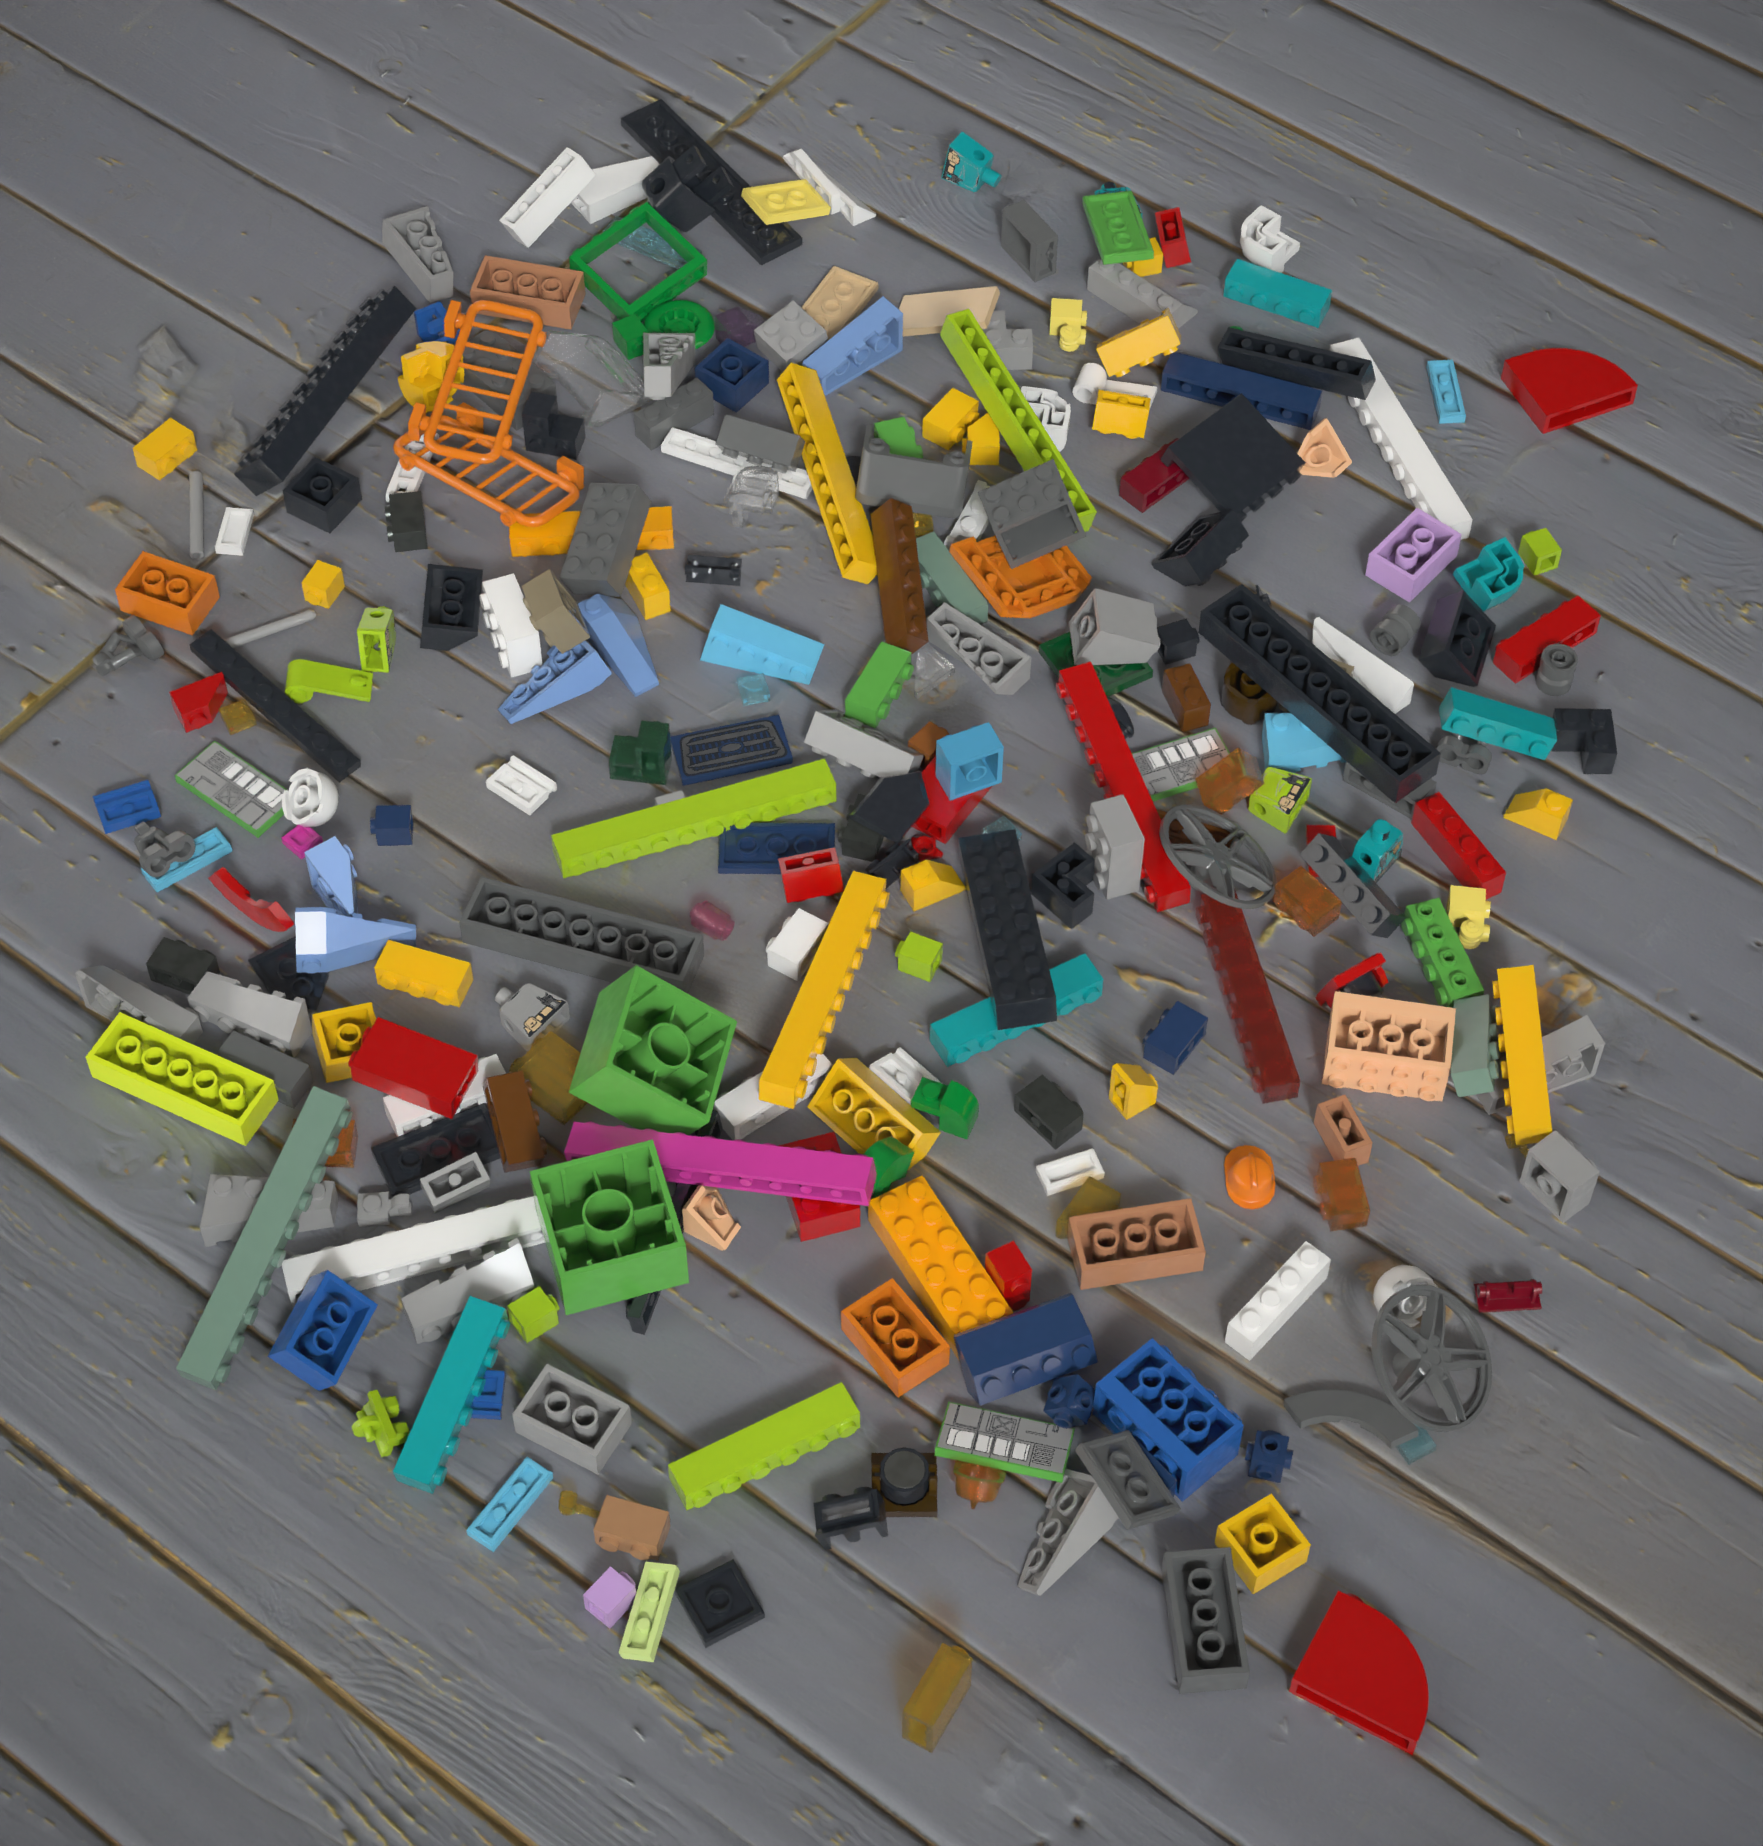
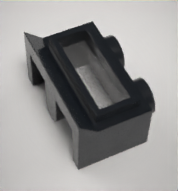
M859 1487L853 1491L854 1494L847 1496L828 1494L822 1498V1501L814 1503L815 1537L825 1550L832 1549L830 1537L841 1534L849 1542H857L861 1539L860 1530L875 1527L881 1537L888 1536L885 1503L877 1489Z

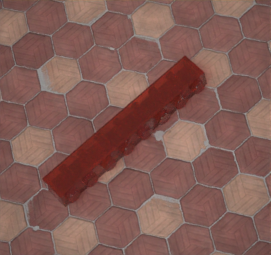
M1234 888V891H1235V899H1238L1236 890H1235V888ZM1201 894L1200 905L1196 907V918L1198 923L1204 926V942L1207 948L1211 947L1213 953L1211 954L1212 967L1214 971H1219L1221 977L1219 978L1220 991L1222 995H1227L1228 1015L1230 1019L1235 1020L1236 1039L1239 1044H1243L1245 1050L1243 1051L1244 1063L1246 1068H1251L1253 1074L1251 1077L1253 1090L1255 1093H1259L1262 1104L1297 1098L1301 1081L1243 911L1240 908L1221 903L1206 894Z

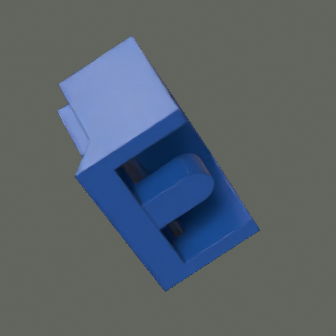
M440 301L414 311L417 335L423 342L439 341L455 345L460 329H458L455 339L445 337L444 318L447 310Z

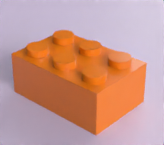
M142 551L115 588L121 611L192 636L220 598L215 575Z
M893 1278L841 1311V1330L898 1398L949 1365L950 1345Z

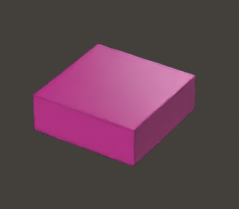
M297 825L281 838L282 843L301 860L305 857L304 852L323 843L322 836L311 827Z

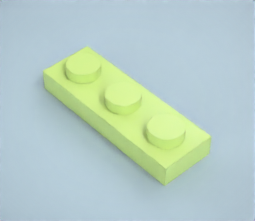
M645 1562L619 1649V1654L623 1659L654 1662L680 1573L677 1565Z

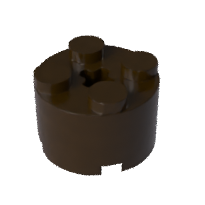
M1233 662L1227 667L1223 682L1221 705L1231 716L1242 720L1244 724L1254 725L1257 721L1264 719L1265 713L1274 712L1277 701Z

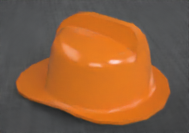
M1244 1145L1232 1149L1225 1157L1224 1164L1226 1188L1229 1197L1242 1208L1253 1210L1264 1207L1271 1201L1275 1193V1176L1271 1157L1264 1150L1256 1146Z

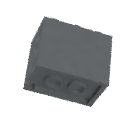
M1054 459L978 492L994 534L1011 569L1086 537Z

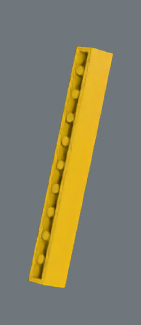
M791 362L778 377L777 383L794 434L801 436L805 441L801 455L842 578L869 584L877 575L873 535L862 503L855 498L856 485L817 371Z
M856 871L852 872L759 1079V1100L794 1109L798 1098H804L808 1085L807 1077H812L815 1073L817 1054L822 1055L827 1040L825 1036L827 1032L832 1033L836 1021V1016L834 1015L836 1011L841 1012L845 1001L844 992L845 990H851L854 980V969H860L863 960L862 951L863 949H868L871 943L872 928L877 929L881 917L880 910L887 907L890 893L886 892V879Z

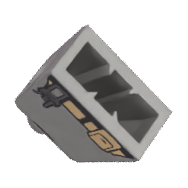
M530 983L525 984L516 993L507 987H503L495 997V1001L502 1006L499 1012L503 1028L530 1055H533L570 1019L569 1006L566 1000Z

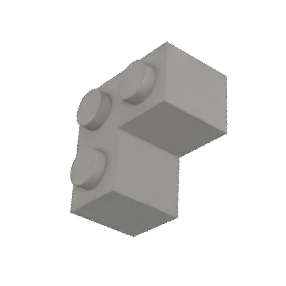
M1005 310L994 311L988 328L982 330L1007 370H1032V329H1006Z

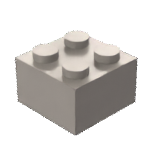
M794 300L754 330L757 348L782 372L791 362L802 366V361L828 341L827 331Z
M1554 1130L1528 1150L1519 1182L1554 1216L1564 1223L1590 1203L1600 1171L1592 1160L1585 1158L1575 1149L1573 1143L1568 1138L1563 1137Z

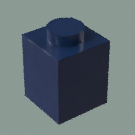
M411 805L376 806V815L370 818L371 835L376 834L378 846L413 844L414 820Z

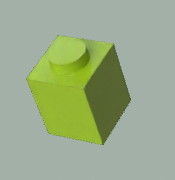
M1543 528L1522 535L1518 554L1535 576L1558 568L1562 549L1547 528Z
M910 931L906 940L900 941L895 952V957L898 958V970L931 982L942 962L943 943Z
M540 1286L507 1305L510 1322L526 1343L559 1324L557 1311L560 1310L559 1305L553 1295H546Z

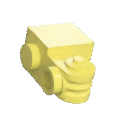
M1052 298L1049 335L1060 336L1059 346L1062 350L1067 352L1075 351L1079 348V345H1085L1086 329H1081V326H1086L1087 311H1082L1083 300Z
M1451 885L1446 913L1453 927H1460L1458 937L1465 949L1477 948L1481 942H1488L1490 925L1484 924V918H1489L1491 901H1486V889Z

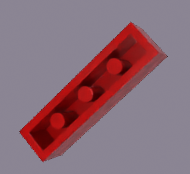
M1579 595L1569 601H1563L1552 612L1544 613L1531 625H1525L1520 628L1515 635L1508 639H1502L1495 647L1493 664L1516 684L1538 670L1542 652L1547 646L1564 644L1573 648L1596 634L1601 615Z
M1437 792L1416 802L1411 824L1460 884L1464 887L1486 889V900L1500 894L1506 871L1443 795Z

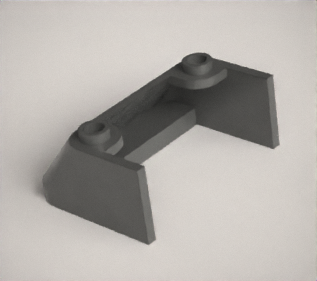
M867 424L855 494L857 501L865 505L880 507L890 498L912 506L914 513L945 518H956L961 515L973 441L967 440L965 454L959 451H952L944 455L943 462L890 454V447L884 440L879 438L870 439L872 425Z

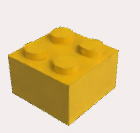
M372 1002L312 1014V1035L326 1083L352 1078L351 1067L348 1066L351 1054L354 1050L360 1049L366 1028L368 1026L372 1027L376 1021Z
M1272 1493L1218 1525L1214 1542L1218 1548L1231 1547L1234 1570L1252 1594L1257 1593L1306 1563L1311 1544Z

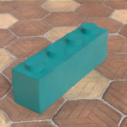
M1237 259L1226 276L1223 297L1319 328L1330 309L1332 290Z
M1453 687L1449 689L1439 706L1441 729L1542 760L1547 758L1557 742L1554 718Z

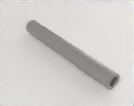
M193 471L189 475L190 557L194 560H199L204 556L203 474L199 471Z

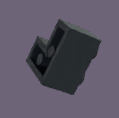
M531 391L522 412L526 451L558 457L565 456L569 459L577 460L586 438L584 419L559 415L557 396Z
M1555 708L1552 718L1555 721L1557 742L1553 746L1552 751L1580 752L1583 774H1612L1617 757V746L1611 709Z
M1074 842L1032 874L1031 895L1070 929H1073L1093 914L1094 892L1086 885L1093 881L1095 859Z

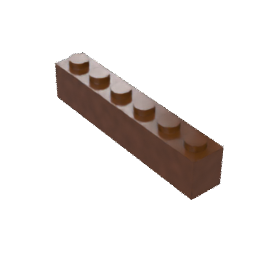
M890 498L871 514L885 643L912 652V655L929 642L912 506Z

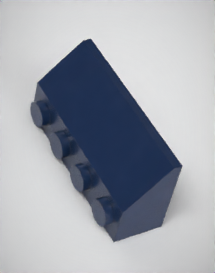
M1072 1293L953 1335L967 1391L980 1406L1098 1363L1091 1332Z

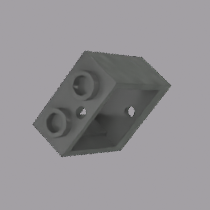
M1025 200L1003 208L1001 247L1034 282L1055 274L1058 235Z

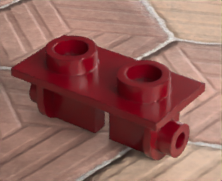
M1535 1279L1496 1283L1484 1281L1483 1283L1474 1284L1479 1313L1542 1309L1539 1294H1542L1541 1281L1537 1282Z

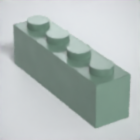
M933 531L916 538L922 588H926L929 592L933 604L936 607H940L945 602L980 625L988 622V602L950 554L937 534Z
M1489 994L1454 1000L1456 1013L1451 1076L1458 1097L1494 1092L1495 1079L1499 1078L1496 1060L1500 1059V1054L1496 1041H1498V1034L1500 1032L1495 1013V1007H1498V1005H1492Z

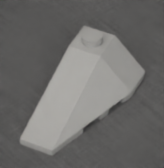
M1066 1469L1063 1482H1056L1045 1505L1049 1509L1045 1523H1039L1036 1531L1040 1535L1037 1547L1029 1552L1017 1586L1021 1590L1041 1596L1110 1530L1119 1518L1091 1475Z

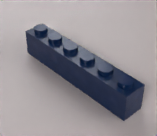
M1178 352L1170 354L1162 373L1161 391L1220 407L1225 406L1242 393L1264 418L1307 430L1312 429L1320 409L1322 390Z

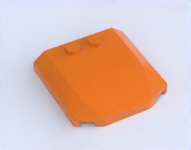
M973 536L951 544L949 549L950 554L1000 617L1033 618L1074 603L1087 589L1092 579L1091 575L1067 546H1063L1013 569L1010 568L996 536L976 542Z

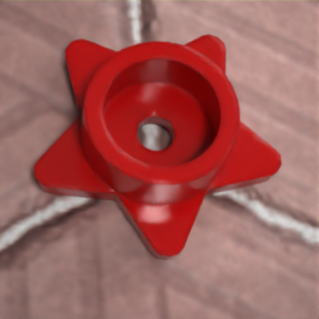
M921 836L911 838L912 849L917 851L920 856L919 862L924 860L931 861V859L943 856V852L936 848V837Z

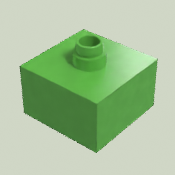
M635 965L599 992L569 1093L636 1129H653L664 1133L681 1132L690 1135L710 1121L737 1021Z
M653 1139L530 1171L535 1208L566 1315L689 1283L686 1244Z

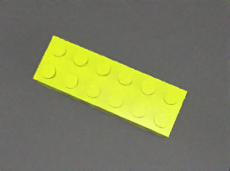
M121 1012L118 1013L86 1056L93 1078L244 1146L249 1143L279 1100L274 1080Z

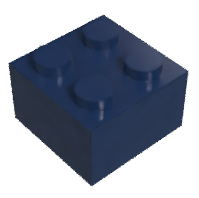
M727 338L695 367V378H698L713 392V400L737 413L769 384V361Z

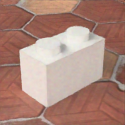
M799 908L792 917L789 916L785 920L782 931L778 936L772 937L766 947L768 966L798 981L811 965L829 923Z

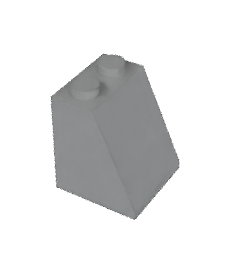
M1094 588L1069 621L1074 665L1090 661L1092 665L1146 663L1160 647L1157 617L1155 616L1154 604Z

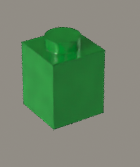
M636 314L613 322V341L626 359L631 360L642 356L643 333H649V331Z

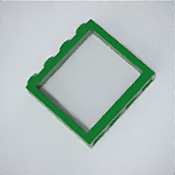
M645 202L640 207L633 208L626 217L620 221H615L609 229L602 234L595 235L588 244L582 248H577L569 256L570 270L584 272L585 287L619 320L636 314L639 320L643 322L653 308L662 303L672 301L707 275V259L648 202ZM647 223L688 263L629 305L587 264Z

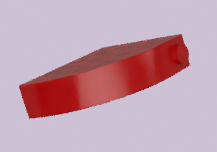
M1568 348L1541 349L1513 356L1504 361L1501 380L1542 434L1634 403L1638 387L1630 375L1609 360L1589 352Z
M1338 1590L1292 1678L1289 1692L1413 1755L1425 1725L1429 1703L1428 1683L1422 1661L1411 1641L1392 1620L1365 1604L1358 1596L1351 1593L1345 1594Z

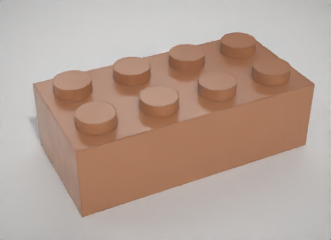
M485 255L470 289L471 303L473 304L480 300H490L530 309L541 316L543 325L572 330L585 297L584 272ZM486 310L479 311L477 313L487 316L532 323L530 320L522 319Z
M1191 1198L1069 1217L1067 1238L1080 1290L1203 1271L1206 1251Z

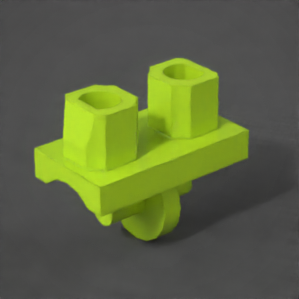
M378 1390L369 1391L367 1394L369 1401L363 1406L361 1411L356 1413L358 1420L353 1423L352 1431L356 1437H365L367 1442L375 1440L381 1457L390 1456L394 1446L406 1443L410 1430L404 1421L391 1423L390 1418L397 1417L400 1411L396 1396L381 1397Z

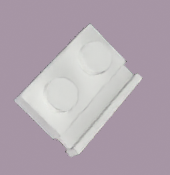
M514 755L510 757V761L507 764L504 763L486 780V786L489 790L528 815H531L549 798L548 795L552 791L555 792L557 790L556 782Z
M901 1047L894 1054H887L870 1064L869 1067L874 1074L910 1105L922 1077L941 1083Z

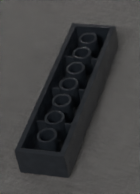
M1012 829L958 838L960 864L997 1030L1057 1021L1056 995L1016 830Z

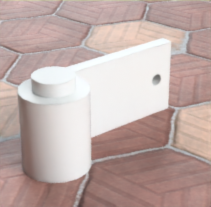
M1087 363L1082 367L1072 391L1077 400L1087 404L1096 405L1098 390L1151 398V407L1157 393V387L1107 380L1106 371L1101 365Z

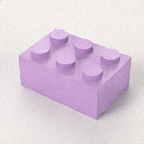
M1416 508L1369 553L1365 576L1410 603L1457 557L1462 534Z

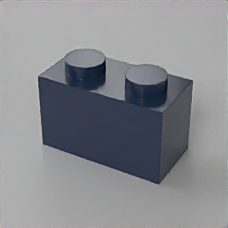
M1177 1001L1171 1009L1167 1008L1164 1010L1159 1019L1158 1026L1154 1030L1151 1028L1146 1033L1142 1042L1145 1045L1143 1058L1174 1075L1206 1035L1208 1017Z

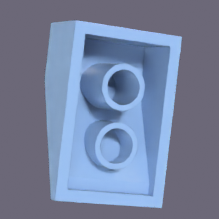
M334 836L304 852L312 888L327 908L336 909V914L350 917L352 913H358L357 889L354 879L357 877V873L351 864L354 857L350 848L346 844L341 845Z

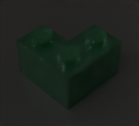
M641 720L638 737L615 735L609 757L610 779L666 785L672 761L669 723Z

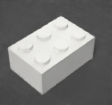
M514 573L482 582L483 594L479 596L484 611L486 610V612H482L485 627L492 630L490 637L494 648L499 647L500 649L498 656L502 668L507 667L512 678L530 673L536 665L541 667L543 664L539 632L533 627L529 619L531 613L523 603L522 599L524 596Z

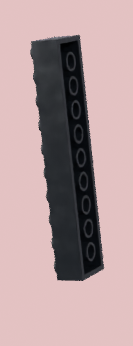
M396 286L387 291L384 289L380 290L373 299L368 297L359 306L361 312L353 315L347 321L346 325L348 328L346 331H341L333 339L335 345L322 353L319 357L321 363L319 365L316 364L307 372L306 376L308 379L305 383L301 382L293 390L292 393L295 396L292 400L288 399L279 408L281 414L278 417L275 416L265 426L267 429L266 433L259 435L251 444L253 447L252 451L245 453L238 460L237 463L240 466L234 472V475L255 496L264 493L285 480L417 309Z
M1243 584L1201 610L1198 633L1395 804L1437 774L1441 753Z

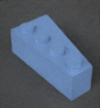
M884 296L881 297L802 361V366L817 371L824 395H828L903 350V313Z

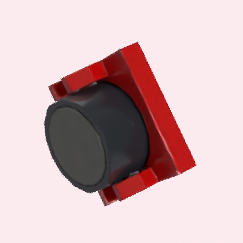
M1381 952L1333 977L1316 995L1315 998L1319 1005L1322 1006L1327 1003L1329 1008H1332L1335 991L1372 997L1381 995L1384 992L1383 988L1389 983L1386 973L1381 967L1386 962Z

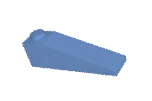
M596 594L578 603L590 638L587 640L632 694L637 697L658 686L659 681L638 618L622 599Z
M586 640L563 654L554 645L547 652L549 658L541 667L536 665L531 670L533 675L526 684L518 685L498 708V711L510 724H513L591 691L603 684L612 672Z
M327 907L295 908L297 973L329 972L377 959L380 957L388 940L416 947L415 924L384 918L375 922L363 919L362 914L352 913L351 917L336 914V909Z

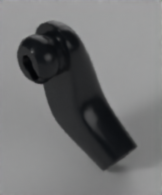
M1107 696L1125 739L1127 737L1131 738L1134 735V726L1127 711L1120 702Z

